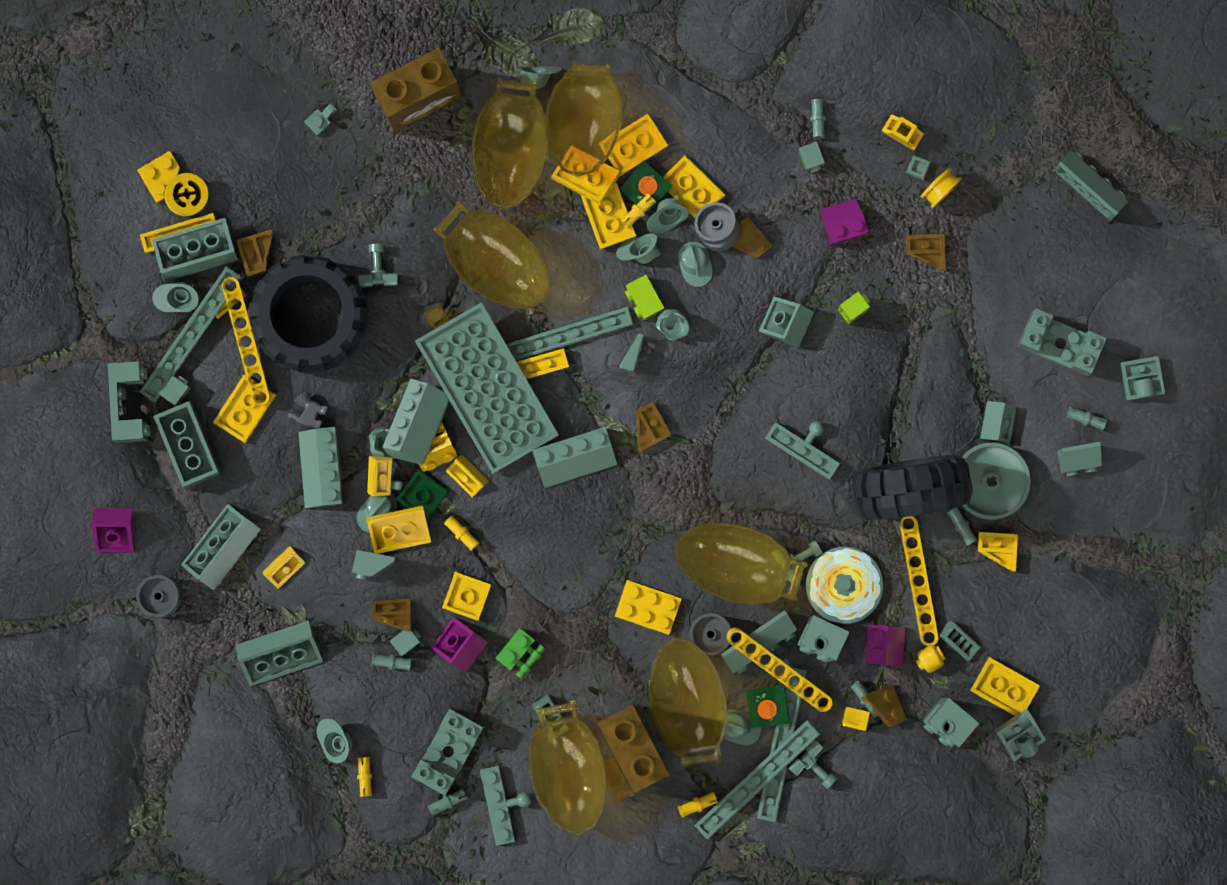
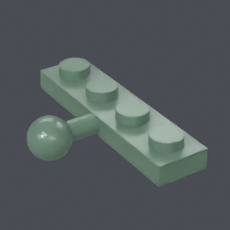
M819 421L812 422L809 426L810 433L804 441L775 422L765 439L830 480L840 463L811 445L816 436L823 434L824 425Z
M500 766L481 769L480 774L496 846L515 842L509 807L516 805L523 808L528 807L531 804L532 798L530 794L521 792L517 798L507 799Z

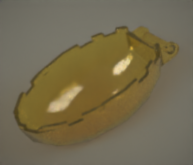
M572 62L571 70L566 72L560 82L556 84L546 110V137L551 155L564 172L578 179L597 173L612 154L617 143L623 119L622 97L616 81L610 74L611 65H578L576 62Z
M498 77L495 94L487 100L479 113L472 136V167L476 185L486 202L499 209L515 207L531 194L535 183L542 174L548 150L547 119L541 103L535 97L536 83L532 82L529 84L502 80V77ZM501 88L530 91L528 97L501 93Z
M458 200L453 210L433 230L444 239L445 253L459 277L470 288L488 300L512 309H531L544 302L551 285L548 267L537 247L518 227L501 216L482 210H470ZM463 210L466 215L449 235L445 234L444 231Z
M725 522L700 524L684 531L675 543L676 562L685 576L710 594L729 602L749 605L771 603L780 597L794 601L797 600V590L807 563L791 558L787 550L772 537L751 527ZM794 564L797 566L789 593L784 592L791 565Z
M675 638L661 646L652 662L648 687L650 711L654 724H656L660 737L666 742L672 752L680 755L683 768L697 763L721 762L719 745L723 741L728 718L726 694L719 673L707 653L693 641ZM714 749L712 754L686 757V753Z
M576 701L547 708L537 707L539 724H537L532 732L528 748L529 777L537 801L544 808L549 816V820L563 832L582 835L595 827L604 810L607 779L602 749L594 732L587 723L580 719ZM572 711L573 716L545 720L546 715Z

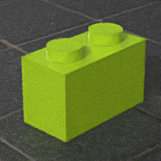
M647 275L626 285L627 290L624 292L628 300H633L636 305L633 309L638 318L642 317L645 321L664 311V307Z
M857 292L843 302L837 310L849 325L868 311L870 301L865 294L861 295Z

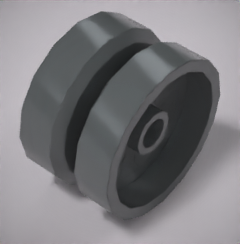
M713 202L702 207L697 213L694 222L695 229L706 247L715 251H723L729 249L737 242L741 232L740 223L728 205Z
M161 575L150 576L144 579L138 586L136 593L137 604L149 616L157 618L168 617L180 607L182 600L181 589L177 582L169 577ZM159 593L162 595L160 600L156 599V595H159Z
M708 613L701 615L694 620L690 627L689 638L691 645L702 655L713 656L720 654L730 644L727 640V633L731 629L729 623L718 614ZM708 631L714 632L713 638L707 637Z

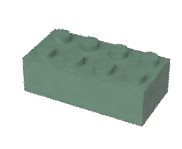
M186 402L153 416L183 488H188L221 474L191 402Z

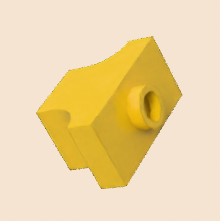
M892 114L881 131L913 151L924 133L917 129L915 124L903 117L899 118Z

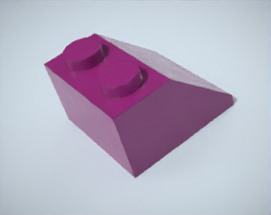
M856 199L819 210L830 246L867 236L866 222Z
M94 508L92 531L95 552H134L135 522L133 508Z
M453 617L431 649L466 673L488 642Z
M867 625L864 664L903 666L905 628Z

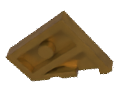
M749 217L740 223V237L732 246L736 250L747 253L756 259L772 247Z
M271 229L236 240L247 277L266 272L273 235Z
M944 234L906 235V255L938 270L946 271Z
M653 401L636 410L639 453L671 436Z
M410 599L372 601V620L408 632L411 631Z
M893 684L861 697L864 702L867 701L873 707L872 711L877 716H880L888 727L907 720Z

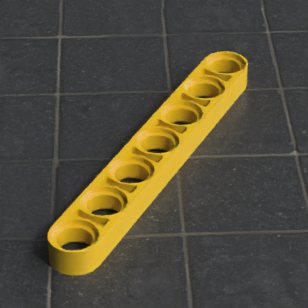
M228 277L223 281L222 288L252 400L256 405L264 406L269 402L270 395L254 335L251 331L252 328L238 280ZM230 280L236 282L237 287L234 291L226 289L225 285ZM234 299H239L242 303L241 308L238 310L231 308L230 304ZM240 317L246 319L247 322L246 326L242 329L238 328L235 323ZM249 336L252 343L249 347L241 345L242 337ZM251 354L257 359L253 366H249L245 360ZM258 373L261 375L262 380L259 384L251 382L252 374ZM258 392L266 394L265 402L259 403L256 400L255 396Z
M913 516L903 517L900 521V531L920 640L925 646L935 645L938 641V632L918 523ZM905 519H911L914 522L912 529L907 530L904 528L903 522ZM911 537L917 540V546L913 549L907 546V540ZM917 556L920 558L921 564L919 567L911 566L910 559ZM920 575L924 578L922 586L914 584L913 579L915 576ZM920 594H924L928 598V602L925 605H919L917 602V597ZM927 613L931 616L929 624L921 622L920 617L922 614ZM927 632H931L935 636L932 643L924 641V635Z
M732 628L728 631L727 640L734 648L817 710L826 712L832 707V699L824 691L739 628ZM734 633L741 634V638L737 642L731 640ZM749 644H755L756 646L752 653L746 652V647ZM763 655H770L768 663L762 664L760 662ZM782 665L785 668L784 672L780 675L775 674L776 667ZM793 676L799 677V682L796 685H790L789 683L790 678ZM807 687L813 688V693L810 696L804 695V690ZM821 698H827L828 701L825 706H818V701Z

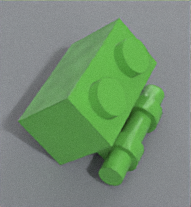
M519 629L496 659L510 671L517 665L520 669L516 675L522 679L526 673L528 674L531 671L530 668L535 661L540 660L545 648L539 644L534 650L531 646L535 640L522 629ZM526 652L530 653V657L525 663H522L520 659Z

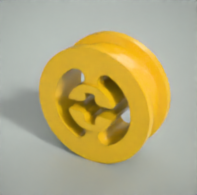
M951 167L938 176L920 196L922 199L926 198L931 203L930 207L932 209L962 180L961 177L957 178L951 172Z
M179 174L167 184L164 193L165 202L168 208L179 216L195 215L207 203V186L195 174ZM188 182H190L199 190V202L196 206L191 204L196 194L189 196L188 199L185 196L179 197L178 201L185 205V207H181L173 198V189L175 185L180 184L181 188L178 190L177 195L183 194L185 190L187 193H193L195 189L188 185Z

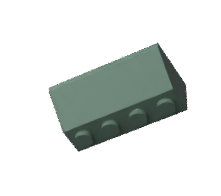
M1070 151L1053 171L1111 221L1128 202L1126 196L1120 190L1116 191L1111 187L1112 183L1107 178H1101L1097 174L1096 168L1084 163V159L1079 153Z
M226 218L152 239L160 273L165 282L238 260Z
M410 379L383 444V449L390 457L424 465L450 401L445 392L428 383Z
M330 427L298 432L305 508L343 505L337 429Z
M606 427L532 450L544 488L617 465Z
M227 504L181 565L199 581L215 590L261 529Z
M784 610L753 631L749 636L772 652L780 647L778 645L780 641L784 639L787 642L796 636L794 632L797 629ZM755 644L747 645L746 652L752 653L756 648ZM733 646L720 654L733 674L737 672L739 675L748 669L746 665L752 661Z
M309 620L235 645L239 663L250 687L323 662Z

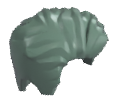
M667 309L659 315L656 328L661 333H664L669 340L676 341L689 333L688 319L681 311Z
M380 427L369 435L370 451L373 456L390 457L383 449L389 429Z

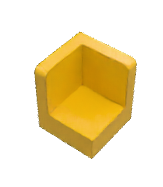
M846 707L842 726L866 731L870 712Z

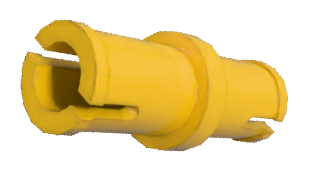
M647 193L637 205L634 204L632 206V210L620 221L629 229L632 224L645 215L644 213L656 201Z
M453 515L445 521L444 525L470 551L479 544V541L468 532V528L466 526L463 527Z
M370 757L357 758L359 769L357 779L360 784V797L372 796L371 779L373 776L370 774Z
M711 792L698 799L695 797L693 801L677 807L681 817L684 818L694 812H702V809L718 802L714 792Z

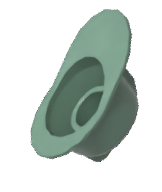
M516 66L515 68L520 71L521 87L528 89L542 88L546 85L550 74L561 71V68L556 66Z
M678 197L662 200L657 206V212L648 219L646 223L647 229L653 234L666 233L687 219L689 211L680 203Z
M650 233L626 240L618 247L616 251L617 257L623 261L635 259L642 264L652 261L660 256V251L656 244L657 236Z
M688 242L684 244L678 253L682 275L688 284L695 287L704 286L710 281L713 274L709 254L701 243Z
M178 282L163 284L157 287L153 292L152 300L157 309L163 312H190L198 305L199 297L195 289L189 284Z
M393 494L390 496L370 495L357 513V522L362 530L369 533L367 517L397 510V501Z
M729 709L720 713L716 719V731L726 740L747 746L756 742L760 737L761 727L751 729L748 714Z
M329 718L323 719L317 726L319 742L328 760L336 764L342 763L350 753L352 739L350 735L343 731L338 722Z

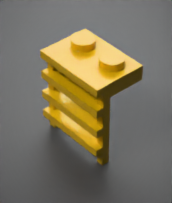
M442 421L436 434L440 432L443 434L434 438L424 465L419 464L423 473L431 471L443 463L451 462L454 458L458 457Z

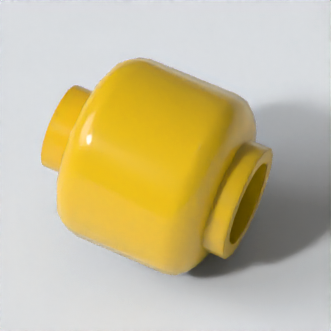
M929 645L917 653L918 660H916V663L921 671L925 669L926 672L932 673L944 666L943 660L946 658L939 646Z

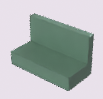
M987 401L980 439L1010 444L1017 407L1007 403Z

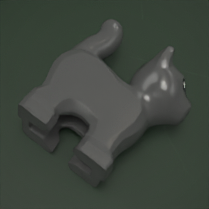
M307 392L299 394L294 399V402L299 407H304L305 410L301 416L290 412L288 413V418H292L304 426H312L316 429L321 428L324 420H317L318 414L326 416L328 406H322L313 401Z

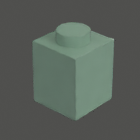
M817 142L798 149L805 172L811 171V173L822 170L821 167L824 166L825 162Z
M172 376L159 395L175 406H179L191 388L187 386L189 382L181 376L178 378Z
M413 628L409 632L403 630L390 642L398 653L404 656L421 643L419 640L421 636Z

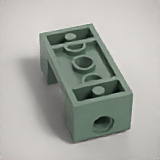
M1035 308L1030 314L1017 347L1085 376L1092 374L1106 338L1091 331L1084 333L1053 320V315ZM1061 338L1065 341L1063 349L1055 346L1056 339Z
M140 362L109 363L108 378L112 441L116 443L148 441V437L151 436V426L142 419L124 420L127 419V409L123 407V400H126V390L122 388V386L145 384V379H148V370Z
M813 615L809 617L797 645L800 646V651L808 655L815 653L818 655L817 659L825 663L833 660L836 661L849 632ZM818 639L824 642L822 649L817 647Z
M941 698L922 720L925 724L923 727L929 733L939 735L938 740L946 747L949 745L952 748L954 745L959 748L979 724L950 698ZM946 722H947L948 725H949V728H948L947 731H945V729H944V725H945Z
M450 708L411 777L444 796L447 795L484 727ZM446 746H451L454 749L452 757L444 756L443 749Z

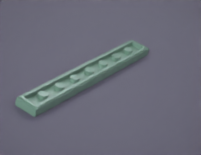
M225 267L139 391L154 403L226 300L222 288L223 281L228 277H233L238 282L241 280L242 276L229 267ZM233 280L228 281L225 285L226 289L233 291L236 287V282Z
M624 307L507 343L506 345L515 361H519L630 327L634 324L629 308Z
M793 668L806 678L807 670ZM791 677L789 680L790 685H796L799 682V677ZM785 686L790 723L775 726L770 754L795 731L801 697L787 686ZM787 766L762 789L757 814L758 819L776 822Z
M807 720L694 826L708 840L821 734Z

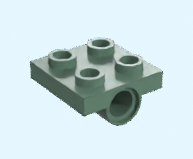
M1158 356L1120 363L1126 401L1165 394Z
M1027 709L994 730L1013 761L1022 756L1025 758L1034 756L1039 750L1038 745L1046 741Z

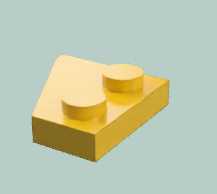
M979 532L978 552L1010 571L1016 572L1018 534Z

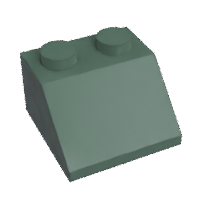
M773 297L759 332L786 344L799 347L814 312L801 304Z
M1100 442L1062 448L1057 451L1061 474L1066 473L1067 476L1078 475L1080 470L1090 473L1097 471V467L1102 466Z
M357 550L352 573L356 574L358 579L369 581V577H376L397 563V559L395 557Z

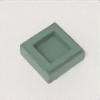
M913 155L906 174L924 180L931 162Z

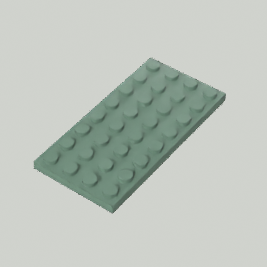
M482 302L415 340L492 474L558 436L556 429Z

